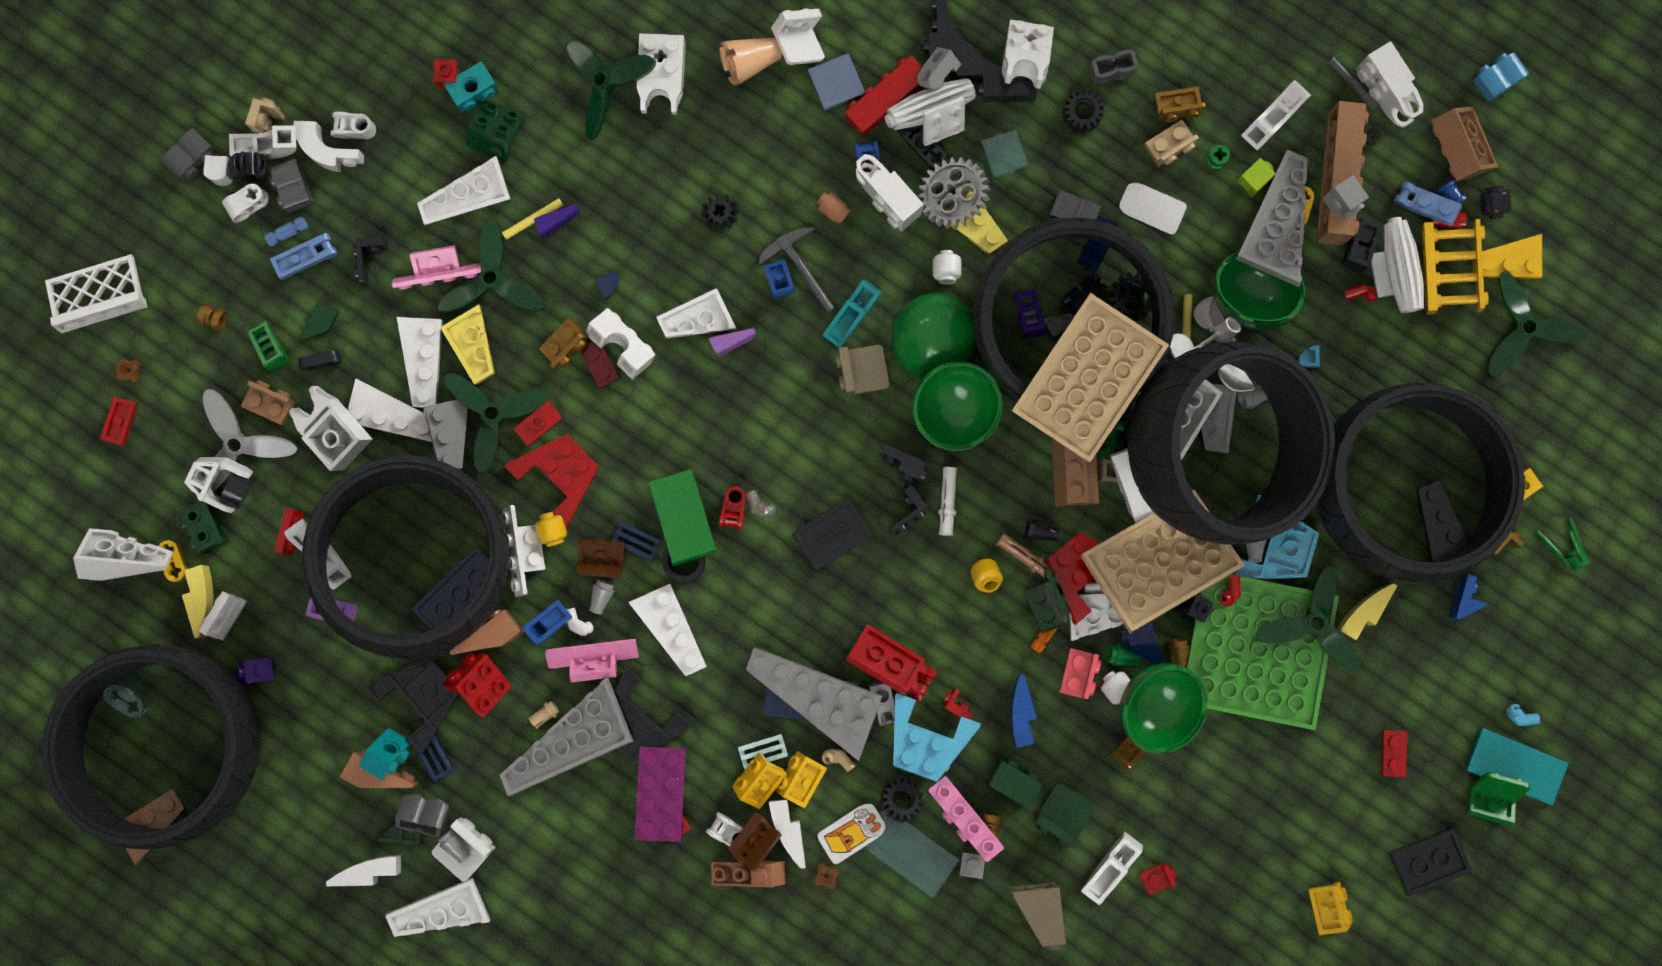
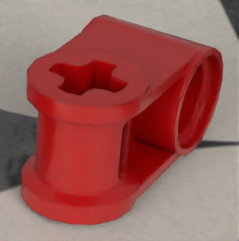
M731 487L726 491L719 528L727 526L742 531L746 494L741 488ZM733 491H739L742 494V499L739 503H732L730 501V494ZM727 518L737 519V521L727 520Z

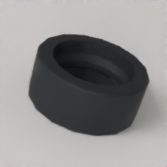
M667 547L662 556V565L665 573L671 579L681 583H688L701 576L705 569L706 559L705 556L697 558V566L691 573L686 575L678 574L671 566V557Z

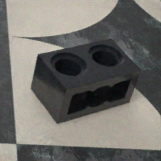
M1361 218L1359 220L1358 233L1349 240L1341 266L1359 272L1369 268L1383 225Z

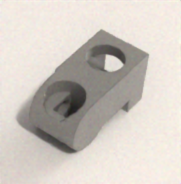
M937 47L920 70L918 83L921 87L938 90L942 87L948 73L951 70L957 71L961 63L951 50Z
M881 681L869 684L871 692L883 696L877 710L879 725L883 726L894 723L895 705L891 687Z

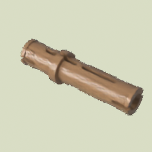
M1005 533L997 541V546L1030 567L1031 572H1037L1044 577V570L1049 569V567L1043 561V557H1037Z

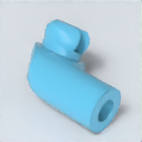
M1512 704L1507 708L1508 718L1517 726L1540 724L1538 713L1525 714L1519 709L1520 706L1518 704Z

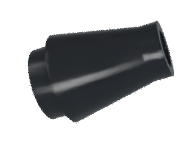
M1038 519L1027 521L1025 537L1029 538L1030 541H1057L1059 538V528Z

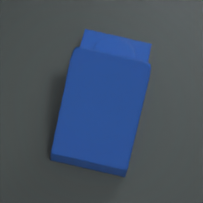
M785 260L764 265L773 299L795 293Z
M1470 574L1461 575L1449 619H1462L1488 605L1487 603L1471 599L1478 587L1476 576Z
M557 600L526 624L522 630L538 646L551 638L558 629L572 619V616L561 602Z

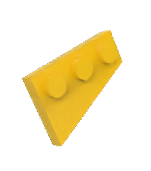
M1542 234L1482 251L1483 278H1499L1500 273L1504 271L1518 279L1542 278ZM1473 260V273H1475L1474 260Z

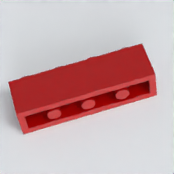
M912 55L907 60L905 58L901 59L896 64V69L892 73H885L879 79L877 86L874 88L872 86L869 87L862 94L863 98L858 102L853 101L845 109V120L862 138L885 119L889 108L908 96L913 95L921 88L918 83V74L923 67Z

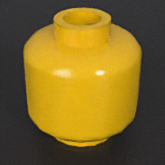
M553 512L540 515L541 520L535 523L540 543L550 547L564 542L563 538L567 536V530L562 516L553 515Z
M992 559L979 560L971 568L970 574L974 585L981 592H993L1003 582L1000 568L997 562Z

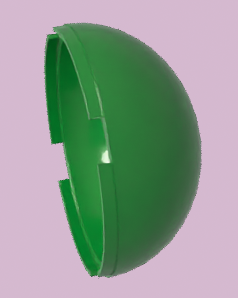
M1239 252L1227 257L1218 268L1214 280L1216 302L1227 318H1234L1238 321L1241 328L1247 330L1269 331L1287 324L1297 315L1305 297V285L1302 277L1301 284L1297 287L1236 260Z
M928 293L912 299L903 306L893 322L891 344L896 359L907 372L919 379H922L934 367L946 362L966 361L972 363L978 352L974 335L973 312L961 300L944 293Z
M950 361L930 370L916 387L912 402L913 417L920 433L935 446L951 451L971 449L987 440L997 428L1003 410L1002 394L993 376L982 367L966 361Z
M1155 664L1139 671L1128 682L1120 699V721L1126 735L1136 746L1150 753L1156 754V752L1166 751L1170 753L1182 748L1197 735L1206 719V705L1209 702L1206 687L1194 672L1177 664Z

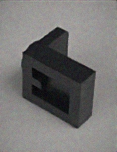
M1196 594L1173 608V610L1204 623L1211 611L1213 602Z

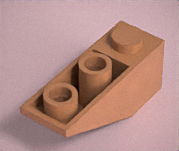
M499 609L489 616V622L484 626L482 625L468 639L455 646L450 651V654L458 655L506 646L524 631L508 610L501 612Z
M364 750L353 752L340 778L359 788H413L419 784L413 781L414 776L404 771L401 774L396 771L393 775L388 774L382 781L359 767L365 753Z
M763 860L756 871H752L738 861L711 862L712 885L775 887L784 885L785 861Z

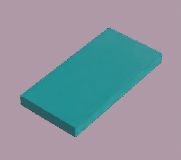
M1480 728L1465 770L1480 777L1488 772H1497L1501 776L1508 778H1519L1523 782L1530 784V790L1525 794L1526 796L1553 806L1568 763L1485 728Z

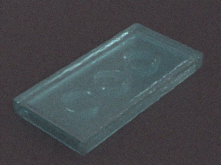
M881 810L879 815L885 823V830L882 835L864 848L933 898L960 860L907 821H892L893 818H887L885 816L887 813Z

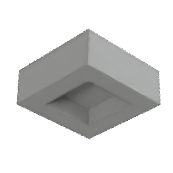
M962 852L959 875L983 879L985 860L980 854Z

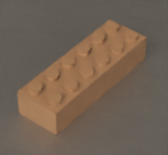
M1339 101L1327 114L1316 243L1344 245L1358 233L1359 221H1356L1357 213L1349 219H1346L1344 216L1337 220L1322 198L1335 186L1352 175L1355 176L1361 186L1363 184V177H1360V170L1365 162V156L1362 155V147L1366 144L1367 134L1364 133V125L1367 124L1369 113L1366 111V104Z

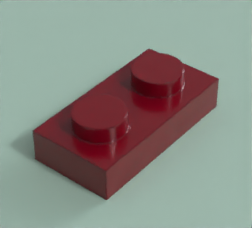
M591 342L580 351L599 389L620 379L604 347L600 348L594 342Z

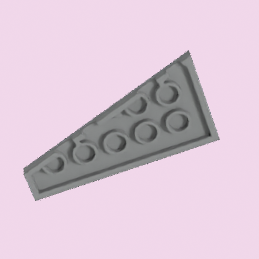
M1287 150L1236 260L1299 287L1302 277L1300 275L1303 258L1301 256L1304 239V204L1306 200L1305 184L1307 181L1308 158Z
M756 647L753 648L746 670L859 761L883 696Z
M609 678L601 681L599 686L592 692H589L575 708H572L526 753L516 759L500 774L507 796L517 794L634 742Z

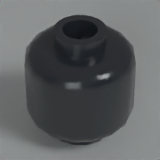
M1504 186L1485 188V192L1480 194L1481 213L1489 215L1490 219L1504 218L1503 213L1511 210L1510 191L1504 189Z

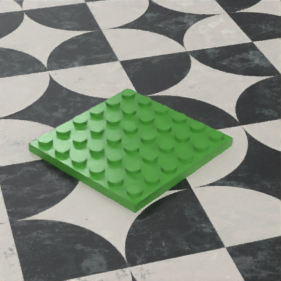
M1227 576L1200 592L1199 595L1213 602V606L1204 623L1194 619L1186 668L1194 672L1206 687L1209 701L1207 702L1206 709L1316 730L1329 655L1321 648L1314 635L1310 634L1285 643L1269 644L1255 639L1256 632L1269 623L1286 618L1305 617L1309 611L1312 590L1240 576L1241 597L1233 605L1225 607L1220 604L1219 597L1229 588V577ZM1335 595L1327 617L1328 624L1333 627L1339 599L1337 595ZM1315 617L1311 620L1313 629L1317 630L1320 626L1319 620Z

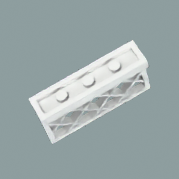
M131 254L45 280L53 316L50 318L51 325L60 333L148 307L146 299L142 295L134 256ZM129 263L130 268L125 276L117 272L122 264ZM100 271H109L104 282L95 279ZM114 275L122 278L116 289L109 286ZM83 276L88 278L82 289L74 286L78 278ZM93 281L101 285L95 295L87 292ZM127 282L134 285V292L128 294L121 292ZM64 283L66 287L59 296L54 292L53 286ZM71 288L79 291L73 302L65 299ZM108 288L114 293L110 299L104 301L100 297L105 289ZM84 295L92 298L88 306L81 307L78 305ZM63 301L71 305L66 313L59 314L58 308Z

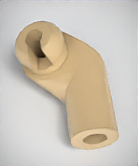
M828 749L822 755V761L825 764L840 763L846 772H849L856 766L843 749Z

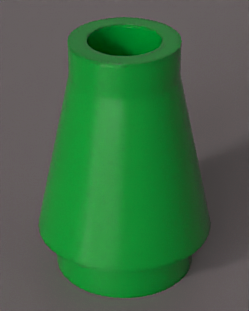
M1115 644V646H1109L1106 661L1111 663L1112 666L1139 667L1142 661V654Z

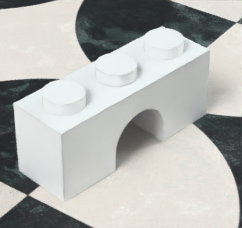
M609 308L588 324L586 333L600 348L608 343H617L623 348L624 352L620 355L617 365L632 380L652 363L655 356L652 348L648 344L643 343L637 337L636 332L628 328L621 321V318Z

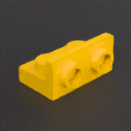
M797 751L788 762V768L785 771L787 775L775 791L782 797L805 808L827 768Z
M758 753L750 761L741 776L736 779L733 789L739 800L760 809L787 774L784 769L768 762L763 754Z
M1335 882L1333 885L1309 888L1319 935L1347 932L1351 927L1350 924L1353 923L1350 910L1346 908L1347 893L1346 889L1341 887V883Z

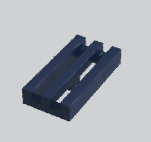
M622 521L611 542L623 543L618 540L621 536L652 551L648 555L624 543L625 549L650 561H653L662 542ZM625 528L656 544L653 547L622 531Z
M435 734L432 742L447 770L443 768L431 744L427 750L440 772L438 775L425 752L420 754L416 749L433 782L455 771Z

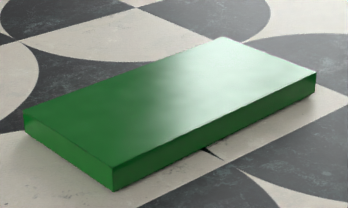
M692 469L649 482L673 566L716 553L717 550Z

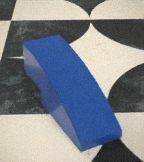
M1024 674L1017 675L1010 709L1011 734L1014 747L1020 748L1034 744L1028 721L1037 719Z

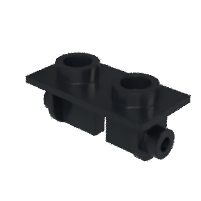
M1097 273L1090 274L1079 283L1083 289L1082 291H1079L1078 287L1075 286L1063 295L1061 300L1065 306L1063 309L1072 314L1077 313L1090 293L1099 298L1108 286L1099 282L1101 278Z

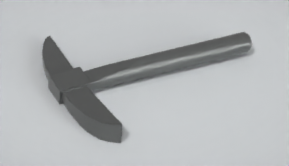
M801 228L784 234L762 252L759 259L760 266L781 250L785 251L827 312L833 311L834 306L792 247V243L812 232L815 228Z

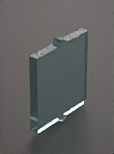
M1016 130L1004 134L997 133L995 137L981 141L994 178L1007 173L1013 174L1014 171L1029 166Z

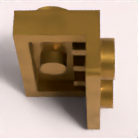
M1198 86L1154 94L1158 121L1174 122L1182 117L1194 119L1199 117L1206 107L1205 103L1201 101Z

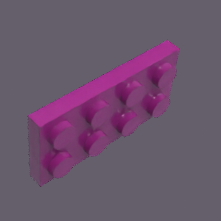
M639 747L635 840L681 842L686 748Z

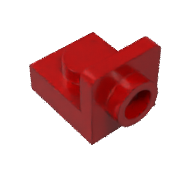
M434 59L433 81L438 89H446L444 83H456V60Z
M957 688L953 692L949 690L942 701L945 703L943 708L960 719L961 717L971 719L973 714L969 712L970 707L960 701L957 704L953 703L960 690Z
M1164 862L1138 873L1148 895H1152L1167 887L1173 888L1177 886L1174 881L1177 879V875L1173 867H1168Z

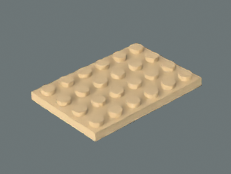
M1090 293L1011 411L1088 462H1091L1169 344Z
M1193 490L1192 492L1197 500L1208 511L1196 491ZM1155 513L1081 555L1082 560L1129 633L1141 628L1245 566L1232 545L1217 544L1190 537L1168 525Z

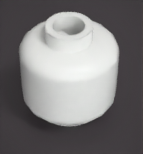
M942 250L939 255L933 258L934 279L944 285L956 283V280L962 275L960 256L953 254L952 250Z
M1111 671L1103 678L1104 683L1101 690L1109 701L1116 705L1120 704L1122 693L1130 679L1124 672L1115 674L1114 671Z

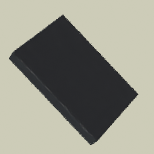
M849 497L792 533L816 572L873 536Z
M1453 827L1389 852L1406 896L1414 895L1472 871Z

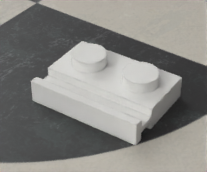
M222 591L221 595L215 600L212 610L204 618L199 632L205 636L224 640L247 601Z

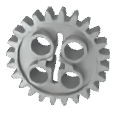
M951 157L949 164L944 159L942 160L941 167L934 164L935 171L928 170L927 172L930 177H923L922 180L925 185L919 186V189L923 192L918 195L924 204L923 213L929 216L928 218L931 222L935 221L939 227L944 223L946 229L950 227L951 223L957 229L960 222L964 227H966V220L968 219L971 222H975L973 215L981 216L979 209L987 208L983 201L990 200L989 196L985 194L990 192L991 189L987 185L989 180L985 177L986 174L983 169L980 170L977 163L973 165L970 159L965 163L962 157L959 158L957 163ZM962 175L960 180L954 181L957 176ZM943 188L941 193L935 194L938 189ZM973 192L971 197L965 198L967 193ZM950 205H955L952 210L946 211Z

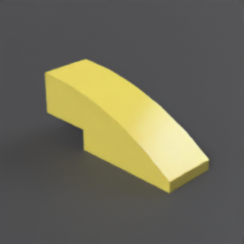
M199 565L184 570L190 592L182 595L195 639L207 637L199 632L204 618L208 616L213 608V584L209 566Z
M1387 584L1364 597L1347 613L1336 629L1348 640H1357L1365 624L1369 626L1377 624L1397 585Z

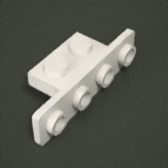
M509 505L502 508L501 517L509 542V569L512 574L511 589L515 597L527 595L525 572L545 570L542 543L539 541L535 525L518 527L515 506Z

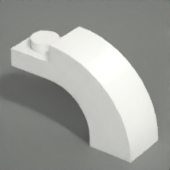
M1294 80L1241 136L1256 150H1259L1311 95Z
M294 121L296 139L300 147L318 165L328 170L341 172L342 163L347 167H356V164H364V155L360 150L335 149L326 146L322 140V128L317 122Z
M272 126V130L264 133L229 134L230 157L242 151L264 154L268 160L291 155L296 151V127Z
M301 519L284 532L286 538L301 552L308 524L304 519ZM329 544L326 561L329 587L334 590L352 576L339 555Z

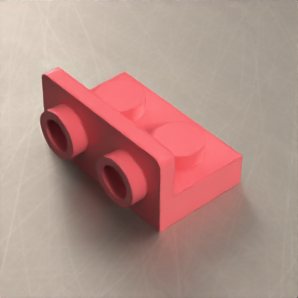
M1069 648L1059 692L1083 699H1088L1089 695L1093 696L1096 683L1093 682L1094 674H1098L1101 666V661L1098 660L1099 655Z

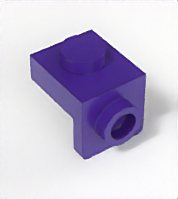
M271 657L239 662L238 667H236L237 680L240 681L241 685L274 680Z

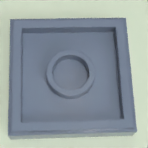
M849 53L808 69L809 76L824 111L862 97V94L865 92Z

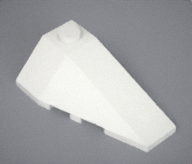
M89 528L73 560L78 579L101 581L166 570L173 553L170 550L150 543L145 545L138 543L132 537L128 539L119 536L118 532L112 530Z

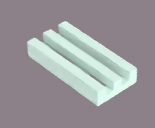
M782 734L738 747L744 770L749 765L747 759L755 757L758 753L765 754L778 749L782 750L780 754L767 757L766 760L768 762L788 756ZM779 740L780 743L746 755L744 753V750Z

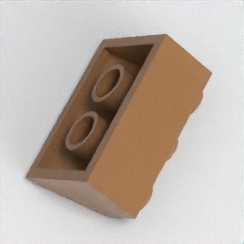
M1473 107L1454 108L1431 120L1433 132L1439 138L1442 145L1441 152L1448 159L1450 173L1456 181L1466 180L1498 167Z
M1053 439L1055 507L1099 504L1096 454L1091 462H1088Z

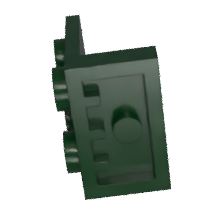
M1049 569L1044 570V584L1024 591V596L1042 634L1066 625L1067 615H1069L1067 598L1064 593L1060 595L1058 579L1055 574H1050Z

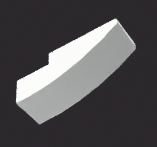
M1128 448L1110 455L1120 492L1124 496L1131 518L1138 522L1153 514L1154 512L1138 491L1139 488L1133 479Z
M788 799L769 801L775 829L782 834L780 840L795 863L801 869L805 868L800 820L790 821Z
M1124 831L1094 870L1081 892L1100 906L1126 875L1128 868L1142 853L1143 845Z
M401 855L383 856L356 864L326 881V886L375 885L378 883V876H396L401 873Z

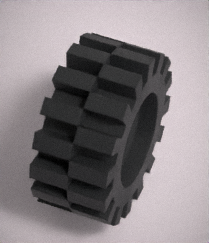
M1078 90L1076 94L1073 92L1067 98L1063 107L1062 117L1064 116L1063 121L1068 123L1067 127L1069 129L1074 128L1076 133L1078 130L1081 133H1085L1087 130L1090 132L1098 126L1104 114V104L1100 103V97H1095V92L1090 94L1089 90L1084 92ZM1079 104L1088 105L1091 109V116L1087 119L1078 118L1075 114V107Z
M899 778L890 782L883 789L880 795V805L882 804L883 806L881 808L882 812L885 811L887 813L885 815L887 818L891 817L893 818L892 821L895 822L897 820L899 822L909 821L921 811V805L924 802L921 799L923 793L919 792L920 787L918 785L915 786L914 781L911 780L909 782L907 778L902 780ZM904 792L909 796L910 804L907 808L900 809L894 804L893 797L895 793Z

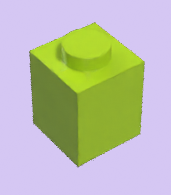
M1260 158L1241 175L1237 182L1253 197L1276 173L1269 162L1263 161Z

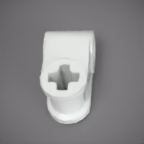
M333 112L332 114L334 118L333 130L330 133L332 137L366 140L372 138L376 133L375 124L364 114ZM367 123V127L360 131V126Z
M249 184L236 193L227 196L222 201V204L232 221L238 223L268 204L269 196L258 185Z
M717 812L715 821L710 829L707 828L705 832L716 840L730 846L734 835L740 833L743 828L729 817Z

